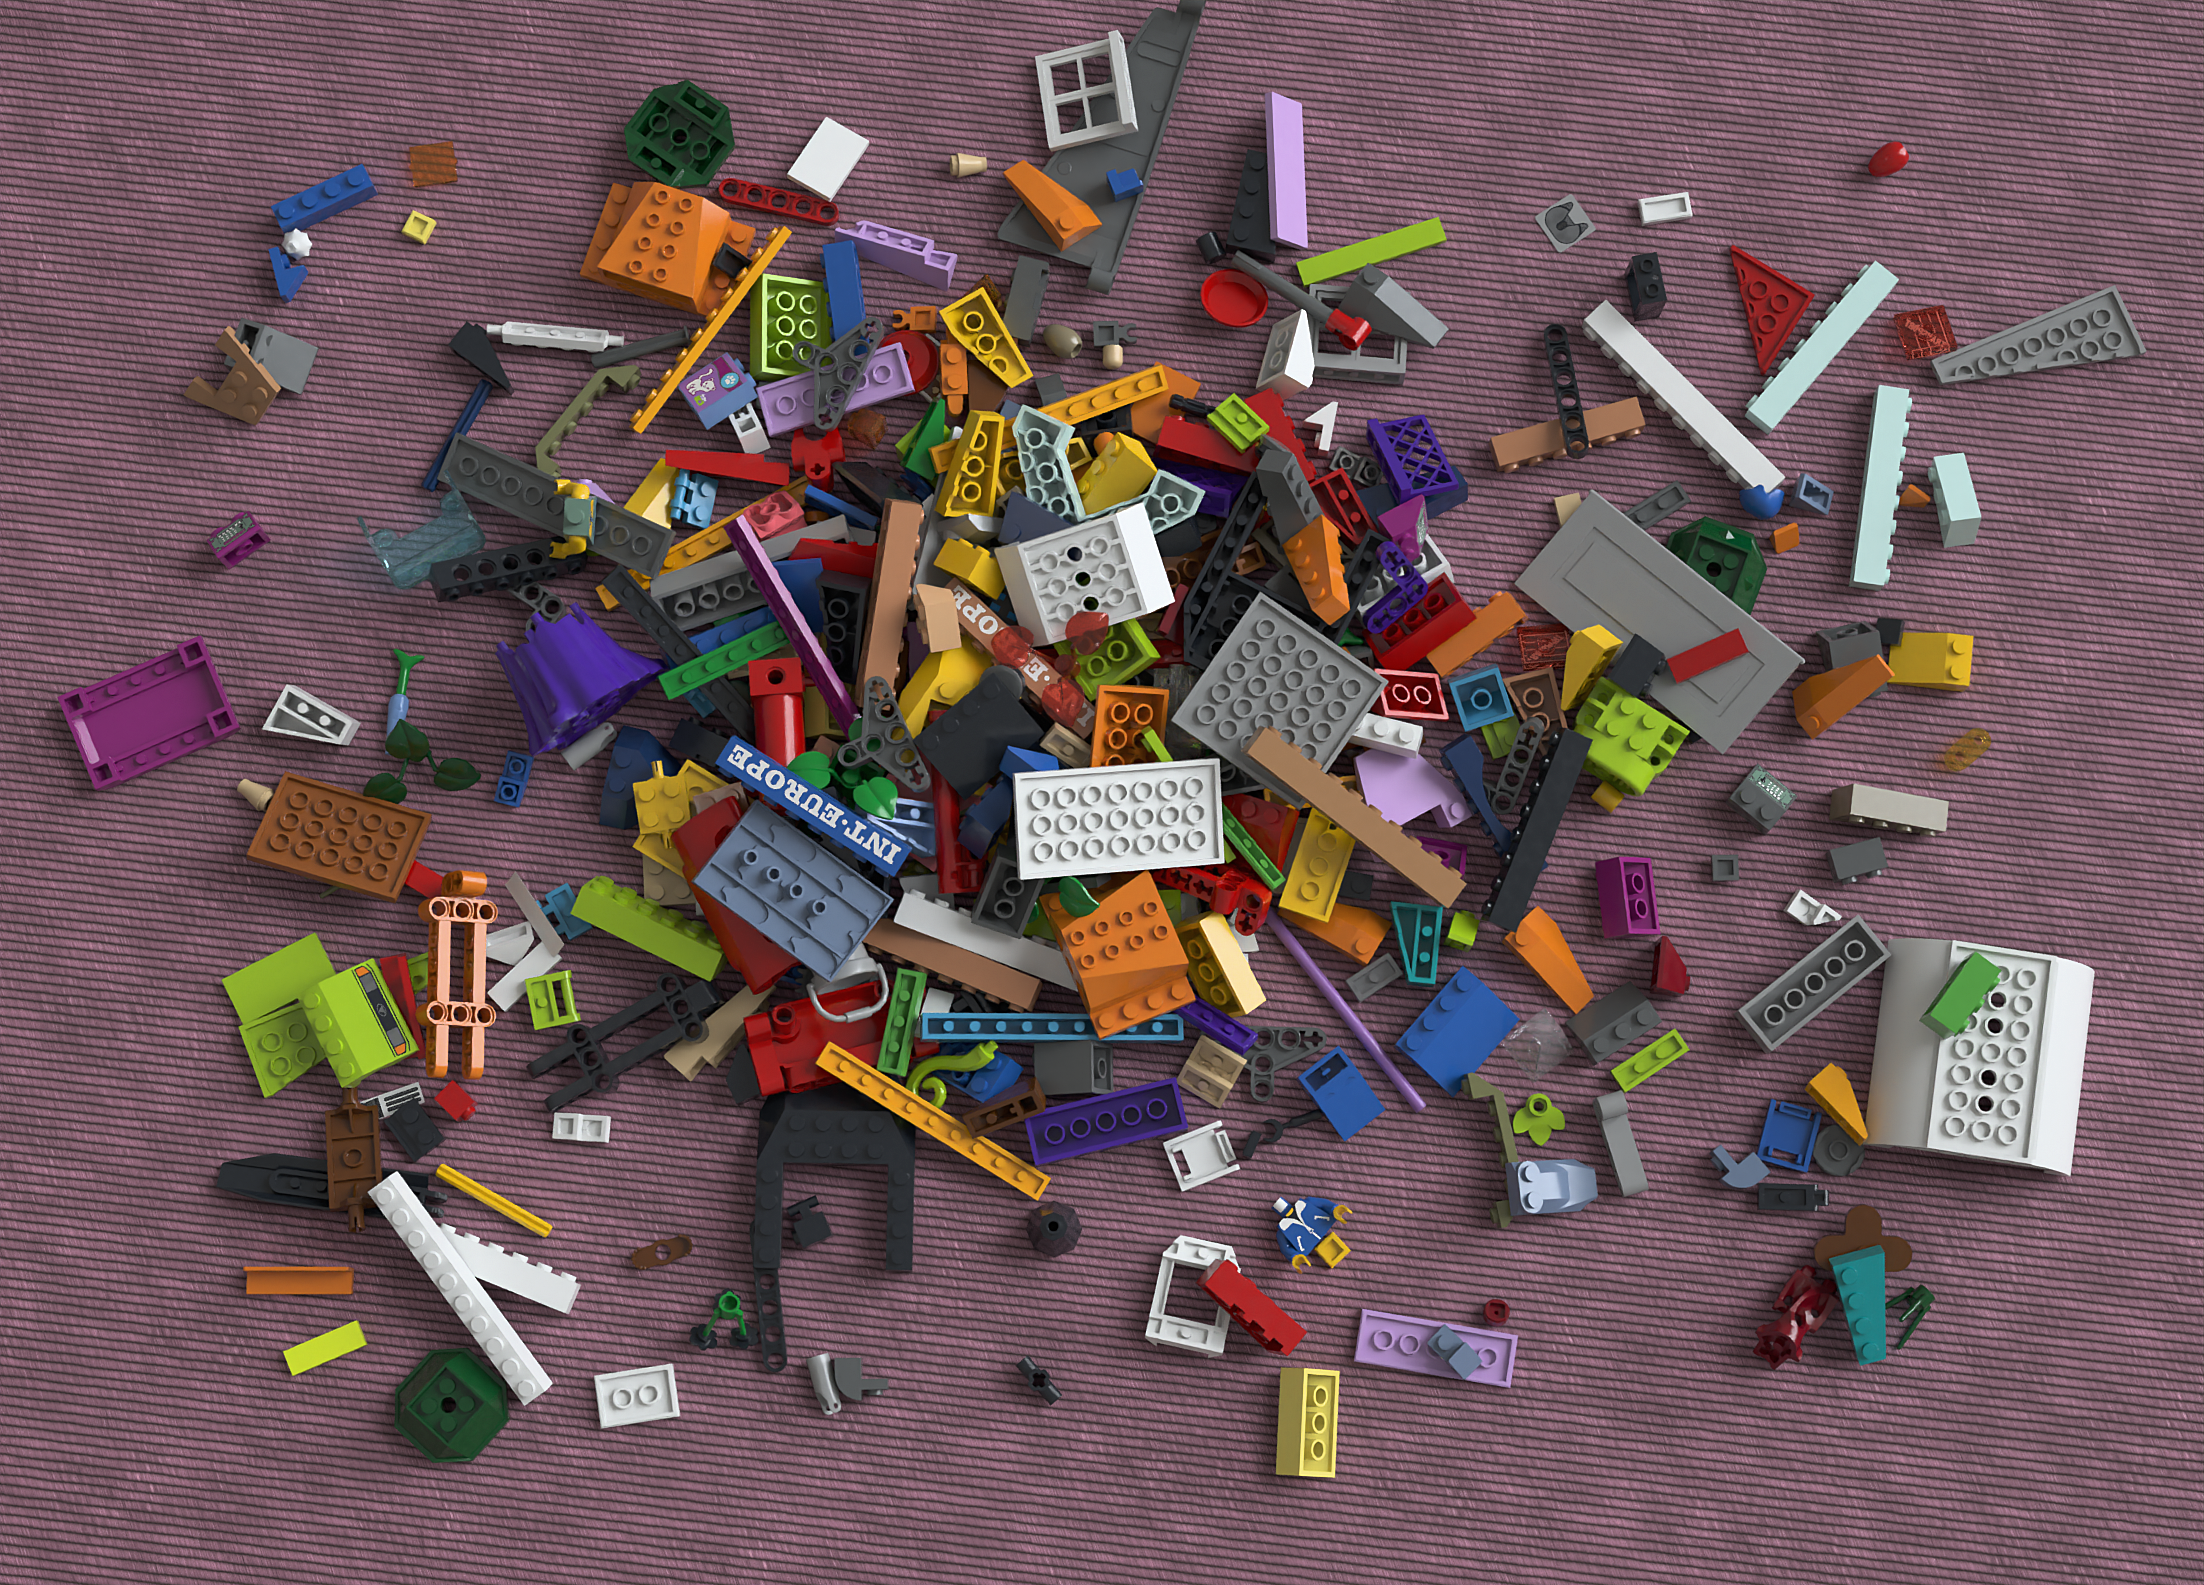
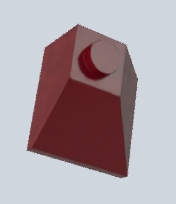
M1661 936L1655 942L1650 993L1681 997L1684 995V991L1689 990L1690 976H1686L1687 968L1669 938Z

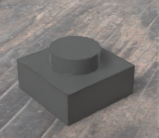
M1738 855L1711 856L1712 882L1739 881Z

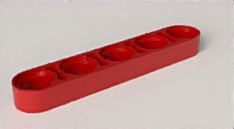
M726 178L719 185L721 198L730 204L823 226L834 225L839 219L837 206L827 200L735 178ZM727 185H735L737 187V193L734 196H726L723 193ZM757 190L762 194L758 202L748 200V194L751 191ZM777 196H782L786 199L785 205L781 208H776L772 205V200ZM800 202H807L810 205V210L807 213L801 214L796 210ZM824 208H832L835 214L831 219L827 220L821 217L820 213Z

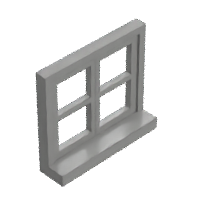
M1310 284L1309 295L1320 302L1321 300L1342 301L1350 287ZM1310 314L1307 315L1314 359L1312 377L1403 385L1407 356V341L1403 337L1389 334L1395 336L1393 359L1360 356L1361 345L1357 350H1351V355L1318 353L1319 330L1327 329L1324 323H1320L1318 319ZM1372 329V332L1370 333V334L1385 335V334H1381V333H1380L1381 331L1376 330V329Z

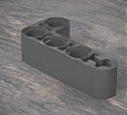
M536 581L526 586L517 585L504 590L534 611L532 615L539 612L547 622L556 624L566 616V607L562 600ZM538 590L539 595L536 599H527L529 591ZM552 604L560 605L559 611L555 614L547 613L548 607ZM530 618L526 623V632L531 628L533 630L535 627Z
M1528 717L1524 720L1517 732L1499 782L1483 778V787L1487 793L1486 799L1492 812L1500 815L1508 814L1517 803L1544 733L1545 727L1541 719ZM1530 726L1535 727V733L1532 735L1530 741H1526L1525 739L1527 738V735L1529 733L1528 728ZM1516 750H1526L1529 758L1520 759L1516 754ZM1510 772L1516 773L1520 781L1517 783L1509 781L1507 774ZM1498 797H1508L1511 804L1509 806L1501 805Z

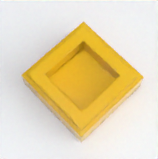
M1334 1232L1314 1249L1331 1269L1351 1251Z

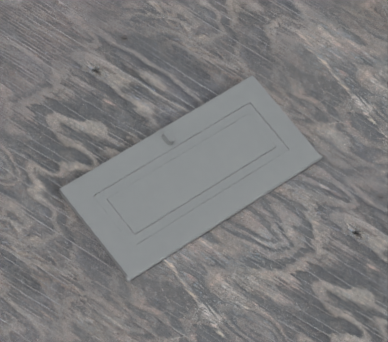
M1589 490L1588 497L1514 583L1573 633L1599 624L1620 639L1623 643L1610 662L1614 666L1635 633L1663 652L1666 657L1664 662L1667 665L1660 676L1655 675L1651 682L1653 687L1649 695L1721 754L1726 752L1800 664L1805 663V660L1594 490ZM1739 628L1748 648V654L1680 684L1676 683L1667 659Z

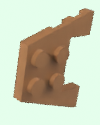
M228 326L221 334L215 346L236 361L234 367L219 390H216L197 375L187 388L184 396L256 426L281 390V387L261 363L257 364L249 354L250 349L245 343L241 344L234 336L236 332L232 327Z

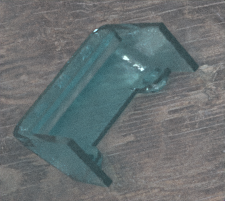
M447 469L443 473L452 491L445 494L440 500V508L444 515L399 539L397 534L391 529H381L372 534L362 516L357 518L366 539L394 585L399 589H410L428 579L431 563L472 555L481 550L486 543V537Z

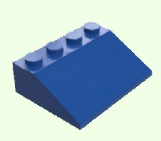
M1462 966L1398 1040L1394 1048L1453 1098L1462 1088L1461 1080H1464L1463 1075L1475 1073L1520 1019L1482 981Z

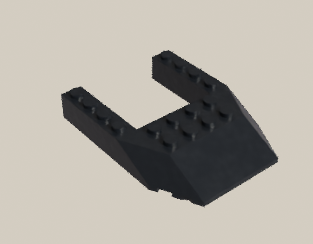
M1253 471L1184 603V662L1205 672L1259 592L1269 597L1338 646L1380 564L1376 558L1377 547L1383 542H1391V539L1368 528L1343 577L1344 583L1347 584L1350 610L1333 624L1329 625L1316 613L1232 572L1268 501V497L1262 494L1257 472Z
M880 1072L902 1086L897 1075ZM845 1082L799 1093H791L788 1090L769 1095L759 1114L754 1269H782L784 1165L888 1167L886 1272H913L916 1126Z

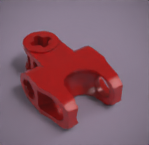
M838 426L835 430L828 432L825 437L817 441L807 439L803 428L794 430V437L791 443L794 471H805L809 485L826 493L831 492L835 484L834 468L831 464L834 462H846L845 449Z

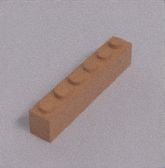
M1637 396L1583 411L1589 440L1588 450L1592 449V445L1599 443L1602 446L1613 444L1620 437L1625 436L1626 439L1635 438L1641 434L1640 432L1643 431L1646 425ZM1559 418L1491 437L1489 441L1490 451L1497 472L1511 473L1517 471L1521 465L1529 464V466H1536L1543 463V459L1553 457L1556 460L1567 456ZM1575 419L1566 422V426L1571 429H1575L1580 425ZM1575 441L1570 445L1573 450L1577 451L1585 447L1579 441Z

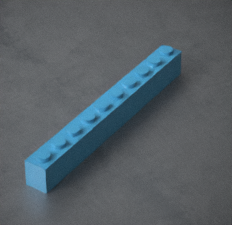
M922 1013L920 1016V1042L988 1043L990 1040H993L995 1043H1047L1095 1040L1104 1043L1179 1044L1184 1040L1183 1018L1178 1014H1164L1099 1040L1088 1014Z

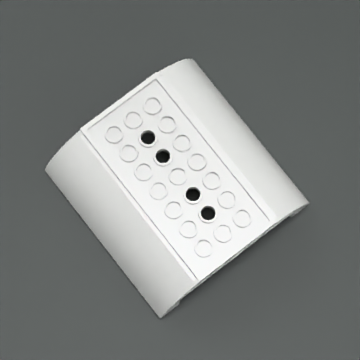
M1923 938L1888 940L1887 950L1891 953V956L1886 959L1865 1121L1868 1137L1863 1145L1882 1148L1897 1146L2044 1169V1173L2070 1177L2095 971L2081 963L2057 956L1956 940ZM1976 951L2002 970L1997 976L2000 982L1992 992L1989 991L1982 997L1985 1000L1984 1004L1977 1013L1974 1012L1967 1018L1970 1023L1963 1033L1958 1034L1956 1037L1951 1036L1944 1039L1919 1020L1962 960ZM1994 993H1998L2004 998V1004L2000 1008L1993 1006L1991 1003V996ZM1990 1019H1996L2000 1022L2001 1030L1999 1033L1995 1034L1989 1031L1988 1022ZM1984 1071L1992 1072L1995 1077L1994 1083L1990 1086L1985 1085L1981 1080V1075ZM1981 1097H1987L1991 1101V1109L1987 1112L1982 1111L1978 1106V1101Z

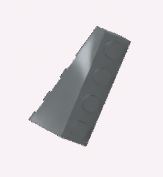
M1267 449L1256 467V472L1262 494L1268 497L1267 513L1269 516H1273L1275 523L1272 531L1274 537L1279 538L1280 544L1277 545L1278 554L1283 555L1285 551L1282 545L1321 514L1324 517L1325 515L1294 454Z

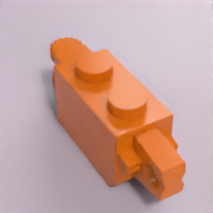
M946 326V340H940L938 350L940 398L946 400L947 414L951 418H955L962 413L963 399H966L968 395L966 347L951 335Z

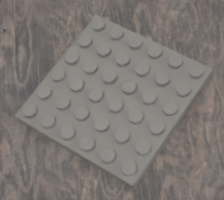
M1259 592L1175 713L1171 722L1293 807L1301 810L1305 801L1242 753L1241 750L1259 726L1268 728L1270 725L1282 734L1280 739L1287 744L1289 741L1296 744L1302 749L1300 753L1307 760L1309 757H1312L1322 765L1320 770L1326 773L1389 681L1269 597Z

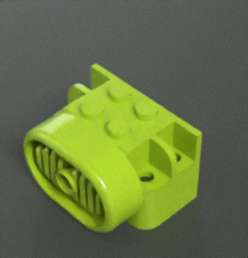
M1602 676L1572 723V730L1593 740L1582 768L1602 781L1607 780L1619 791L1633 797L1642 796L1651 781L1662 774L1690 732Z

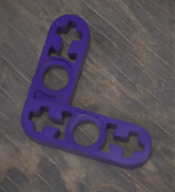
M1390 541L1383 542L1377 547L1376 558L1398 585L1364 613L1362 622L1371 633L1384 631L1420 601L1428 591L1426 581L1396 544ZM1389 551L1396 559L1393 562H1391L1386 555V553ZM1401 566H1407V571L1404 575H1396L1397 570ZM1416 584L1418 588L1413 590L1412 586ZM1404 592L1408 596L1407 598L1402 595ZM1401 599L1400 605L1397 608L1390 609V604L1393 600ZM1384 609L1387 611V615L1383 613ZM1375 617L1378 619L1376 623L1372 621Z

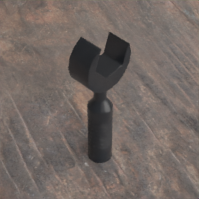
M1319 1109L1293 1117L1284 1124L1275 1119L1264 1121L1263 1124H1272L1276 1133L1273 1138H1263V1140L1269 1143L1277 1142L1283 1135V1129L1288 1127L1296 1128L1321 1119Z

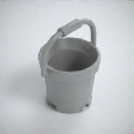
M862 942L831 982H827L812 971L813 978L811 983L807 984V990L816 1011L825 1019L833 1022L850 1023L871 1017L873 1013L880 1010L886 1003L889 993L888 981L882 964H876L874 959L868 956ZM877 974L879 975L882 984V995L877 1004L872 1007L868 1006L836 1016L825 1011L817 999L816 995L853 987L873 978Z

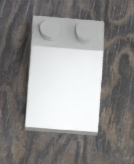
M1303 309L1272 326L1255 388L1262 392L1272 387L1274 394L1279 393L1282 400L1308 389L1313 381L1314 359L1307 314Z

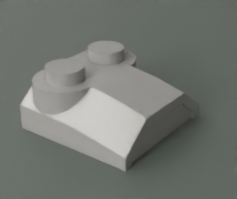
M965 514L937 522V532L943 538V543L946 542L947 538L955 541L962 538L971 543L974 549L977 546L984 548V546L989 545V539L1000 533L1004 519Z

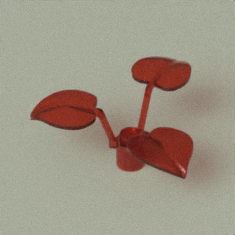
M1080 612L1072 616L1065 629L1066 638L1073 643L1070 646L1071 655L1062 654L1057 659L1031 649L1035 637L1030 630L1022 626H1009L1000 630L992 638L991 646L999 663L1012 669L1025 665L1028 661L1029 653L1054 664L1055 670L1062 677L1058 678L1057 684H1049L1044 688L1042 705L1047 714L1056 722L1067 727H1073L1085 698L1082 686L1078 682L1071 680L1077 677L1081 670V665L1076 660L1078 655L1075 649L1085 656L1096 652L1106 637L1109 615L1104 612Z

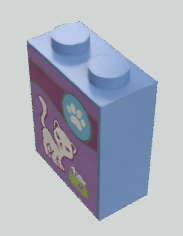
M727 352L677 385L683 398L707 430L758 397L753 388L756 386V383L749 373L744 375L745 369L739 359L733 360Z

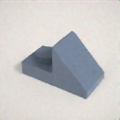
M1446 1324L1426 1343L1463 1380L1482 1362L1481 1358L1468 1343L1463 1342Z

